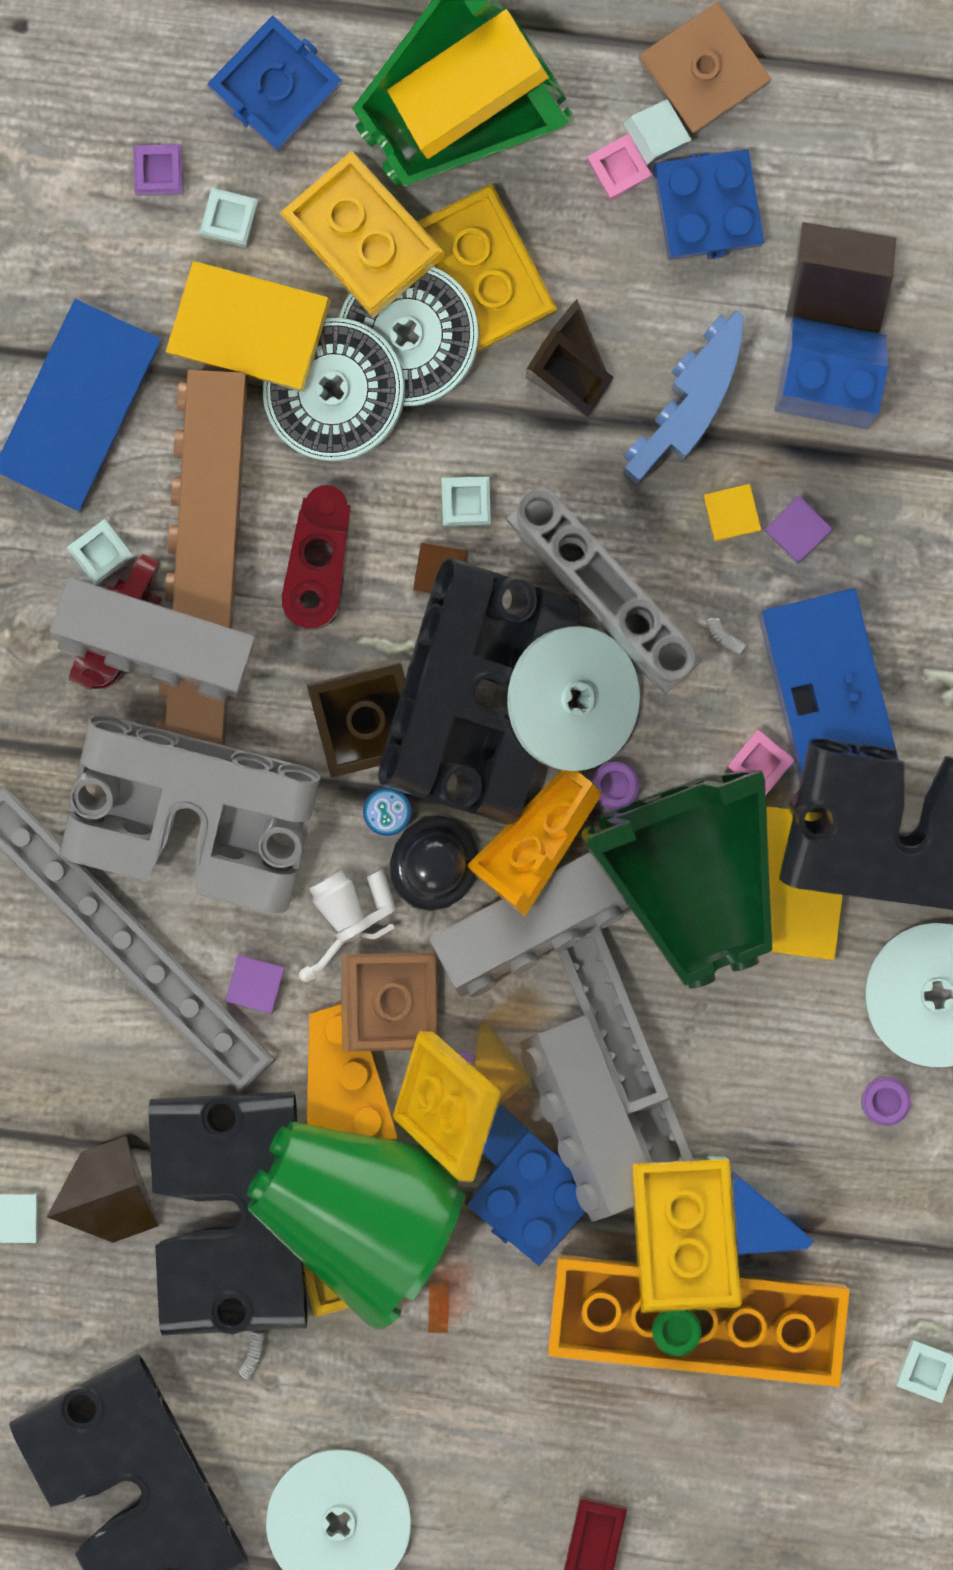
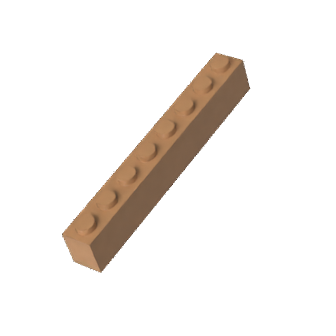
M188 370L187 382H179L177 391V410L185 411L184 430L176 429L174 438V458L182 459L181 477L172 478L171 506H179L178 525L169 526L168 553L176 554L175 573L166 574L165 601L173 602V611L233 629L248 378L246 373ZM180 680L178 687H173L159 682V697H167L166 716L157 717L156 728L225 746L228 695L225 702H221L198 694L199 686Z

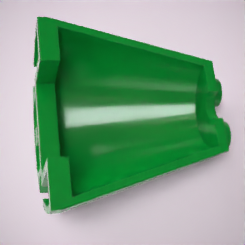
M432 0L352 107L360 120L355 125L362 138L369 146L374 147L376 144H379L383 149L386 160L381 164L395 185L403 184L404 187L562 130L573 123L574 117L569 107L563 111L560 108V104L567 100L559 83L536 47L515 20L549 78L431 158L427 159L418 147L387 89L506 9L504 5L500 6L499 3L493 0Z
M290 1121L288 1127L282 1126L272 1140L269 1152L276 1156L268 1173L260 1170L251 1182L247 1196L252 1199L247 1209L367 1325L378 1330L384 1329L400 1317L402 1310L396 1307L402 1299L408 1298L413 1301L427 1282L453 1232L466 1193L457 1189L459 1181L421 1145Z

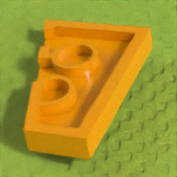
M561 770L522 809L518 819L513 824L506 825L466 866L477 878L525 917L602 794L591 781L578 771Z
M342 1004L310 1013L307 1124L384 1139L398 1138L372 1051H342Z

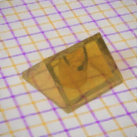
M480 1022L474 1068L501 1091L497 1103L498 1107L528 1084L532 1077L492 1025L488 1022Z

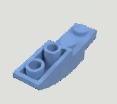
M737 310L728 320L721 314L703 335L709 341L697 356L692 351H689L672 370L677 379L673 382L671 389L683 401L679 404L672 399L655 419V422L661 427L649 440L641 435L623 456L629 461L623 473L635 484L638 485L668 450L684 462L714 419L731 381L741 345L744 316Z

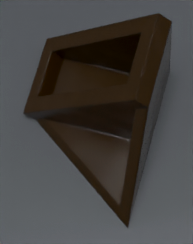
M577 299L551 329L526 368V379L586 417L590 415L614 378L605 369Z
M127 1135L80 1153L47 1218L112 1243L159 1226Z

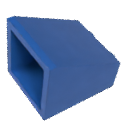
M792 317L774 411L868 429L878 416L888 369L887 336Z

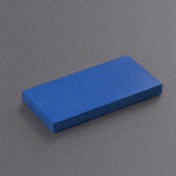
M75 298L0 453V475L81 513L160 348L162 340Z

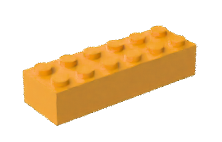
M557 1254L547 1353L550 1357L840 1387L850 1289L845 1284L739 1273L741 1306L739 1308L691 1310L701 1325L700 1341L690 1353L682 1356H672L661 1351L652 1336V1324L659 1312L642 1313L638 1262Z

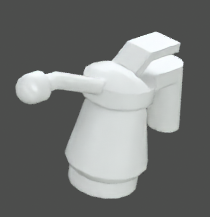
M384 868L367 876L377 910L366 916H363L352 880L346 878L342 870L329 875L309 887L313 895V904L335 928L337 940L316 965L311 968L306 966L299 972L301 981L309 982L315 978L314 975L326 967L344 943L353 942L359 938L375 940L395 928L393 923L372 934L362 932L372 924L396 911Z

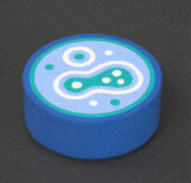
M381 788L371 793L366 799L363 807V817L367 826L373 832L382 836H393L402 832L407 827L411 818V806L408 799L400 791L391 788Z

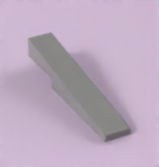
M595 925L580 933L582 939L575 945L558 952L583 1016L587 1015L646 1162L694 1161L603 933Z

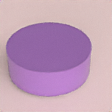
M622 762L603 764L596 770L591 780L602 794L597 803L606 809L617 810L626 807L634 801L638 794V777L630 766Z
M880 1077L872 1080L863 1090L861 1096L863 1112L876 1124L883 1126L895 1125L901 1122L910 1110V1094L907 1088L896 1079Z

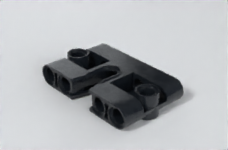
M452 557L447 558L438 569L380 761L378 770L379 783L382 786L507 825L513 824L520 816L524 807L537 760L524 749L517 739L509 716L479 705L475 698V689L482 680L500 685H509L517 661L532 642L551 630L578 625L580 616L578 601L533 586L522 579H513ZM509 589L512 601L509 608L505 610L502 600L505 591ZM453 774H455L457 779V787L455 791L451 795H449L447 791V782L449 778Z
M823 738L809 740L800 787L790 801L792 823L779 879L788 886L803 890L953 910V757H944L925 796L917 828L908 834H900L899 830L905 808L904 762L897 760L896 749ZM821 807L826 809L824 815L815 821L805 820L807 813L812 809Z
M294 1091L150 1099L149 1135L152 1193L198 1202L232 1201L239 1207L241 1213L240 1221L235 1226L202 1228L160 1241L159 1244L155 1245L158 1313L162 1336L206 1333L232 1335L245 1331L307 1328V1290L304 1281L305 1272H302V1261L247 1209L252 1199L247 1196L251 1182L260 1170L268 1173L276 1155L269 1152L274 1136L282 1126L287 1128L290 1121L298 1122L297 1102ZM217 1104H227L235 1111L236 1120L231 1129L221 1130L213 1124L211 1113ZM236 1298L243 1303L246 1310L243 1321L234 1323L224 1318L221 1312V1305L224 1299Z
M137 1353L93 1378L75 1385L65 1393L9 1422L12 1435L50 1507L96 1496L124 1481L133 1482L140 1488L142 1496L138 1503L114 1515L79 1547L75 1555L83 1570H165L171 1567L180 1570H238L249 1564L240 1540L140 1354ZM78 1395L90 1397L95 1402V1416L89 1419H81L76 1416L71 1407L72 1399Z

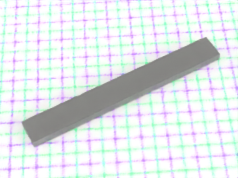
M4 786L0 790V851L178 1032L241 1093L274 1058L84 865L69 861L60 854L62 843Z

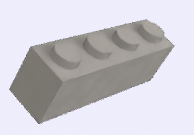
M69 577L67 578L50 630L52 640L59 642L57 649L65 653L85 657L87 651L105 656L104 664L115 669L132 672L133 666L152 671L150 678L157 682L178 687L181 680L199 686L198 694L221 702H225L227 695L234 698L238 697L255 644V636Z
M589 852L552 873L525 917L504 899H501L430 937L429 940L459 996L462 997L469 993L471 997H476L492 989L497 984L495 979L511 970L513 974H519L532 968L539 962L537 956L552 948L559 952L575 945L582 939L580 933L595 925L599 929H603L616 923L624 917L623 910L627 909L628 905Z
M587 1015L519 1042L522 1049L521 1059L528 1075L534 1078L541 1096V1111L547 1121L552 1123L559 1140L558 1152L562 1162L570 1168L576 1182V1196L581 1208L588 1213L591 1222L633 1207L632 1164L647 1162Z

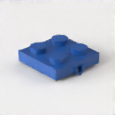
M272 15L207 85L216 96L234 111L232 116L235 119L237 118L245 128L250 126L278 153L338 90L343 82L336 73L316 56L318 53L317 49L307 39L304 38L300 41Z
M749 149L709 155V152L699 156L691 154L690 158L654 164L653 173L668 260L707 255L709 260L725 257L728 251L761 247L764 244Z
M527 1129L464 1202L467 1207L493 1228L491 1232L499 1237L502 1242L506 1244L509 1241L538 1266L542 1264L585 1213L577 1200V1185L571 1170L562 1162L559 1152H553Z

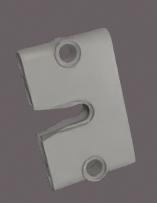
M541 486L539 489L531 490L523 495L519 501L518 508L506 518L508 524L571 595L576 594L598 618L599 626L601 625L606 634L623 648L631 661L649 681L655 684L663 693L667 694L702 662L690 642L554 494ZM565 547H574L581 552L583 559L578 562H568L561 558L559 551ZM631 617L642 619L648 627V633L644 635L632 634L626 628L625 620Z
M93 716L88 722L76 781L70 793L71 804L60 854L67 860L81 865L146 881L167 843L174 826L177 811L182 808H190L201 819L195 847L196 894L264 912L283 913L289 909L317 795L320 775L316 771L302 765L116 717ZM96 784L105 791L106 796L96 797L90 794L85 785ZM278 832L288 834L294 843L282 845L273 838L272 834Z

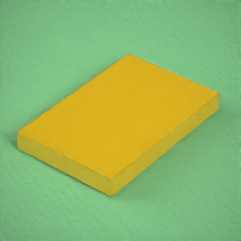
M505 9L387 89L418 147L425 157L429 159L549 77L509 11Z
M353 151L349 152L280 212L287 224L372 318L377 316L445 257L444 251Z
M492 183L417 221L444 251L445 257L433 267L440 269L455 279L466 291L474 305L479 323L477 353L557 313V308Z
M193 261L166 352L175 357L229 372L246 373L247 377L304 392L331 300L325 296Z
M766 806L772 930L771 952L835 960L843 895L798 889L786 885L779 879L792 823V815L790 809ZM809 812L805 820L815 821L824 814Z
M419 1031L392 1117L458 1181L473 1182L501 1091L434 1032Z
M729 1159L632 1164L631 1178L642 1313L739 1308L741 1306Z

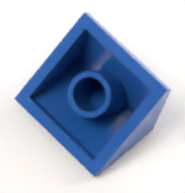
M734 1171L731 1173L738 1254L808 1249L814 1241Z

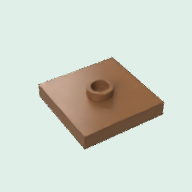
M718 1L639 54L638 57L692 136L771 83L772 80Z
M437 953L341 954L342 1051L413 1050L419 1031L434 1032L438 1035Z

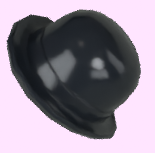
M442 816L420 819L405 829L395 843L390 859L391 881L398 896L413 908L426 911L449 908L461 900L473 885L476 877L466 866L478 854V847L471 832L457 820Z

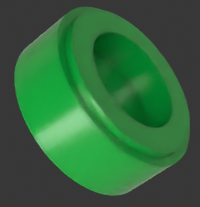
M691 1310L659 1312L653 1321L652 1336L661 1351L672 1356H682L690 1353L698 1345L701 1338V1325Z

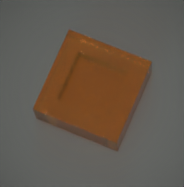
M430 1280L428 1333H448L449 1280Z

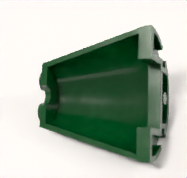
M762 770L727 773L721 776L723 783L709 780L704 782L701 779L653 794L599 818L598 822L601 829L595 832L592 825L586 827L582 832V838L587 849L683 985H688L690 989L699 988L716 980V971L724 966L730 965L732 971L745 970L759 963L758 956L772 951L766 791Z

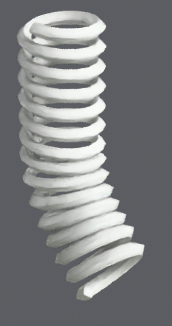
M719 618L708 619L706 621L709 622L707 625H711L708 627L711 635H714V639L717 638L716 642L720 641V644L723 643V646L726 645V648L729 647V650L732 648V651L735 650V653L738 652V655L746 649L747 643L744 644V641L741 642L738 638L735 639V636L732 637V635L725 632L721 622H718L720 621Z
M251 1332L253 1335L250 1337L254 1338L250 1339L252 1342L248 1346L251 1349H248L247 1358L239 1369V1373L244 1379H250L256 1371L255 1369H257L256 1366H258L257 1362H259V1359L256 1358H261L259 1355H261L260 1352L262 1351L261 1345H263L262 1342L264 1340L262 1338H264V1333Z

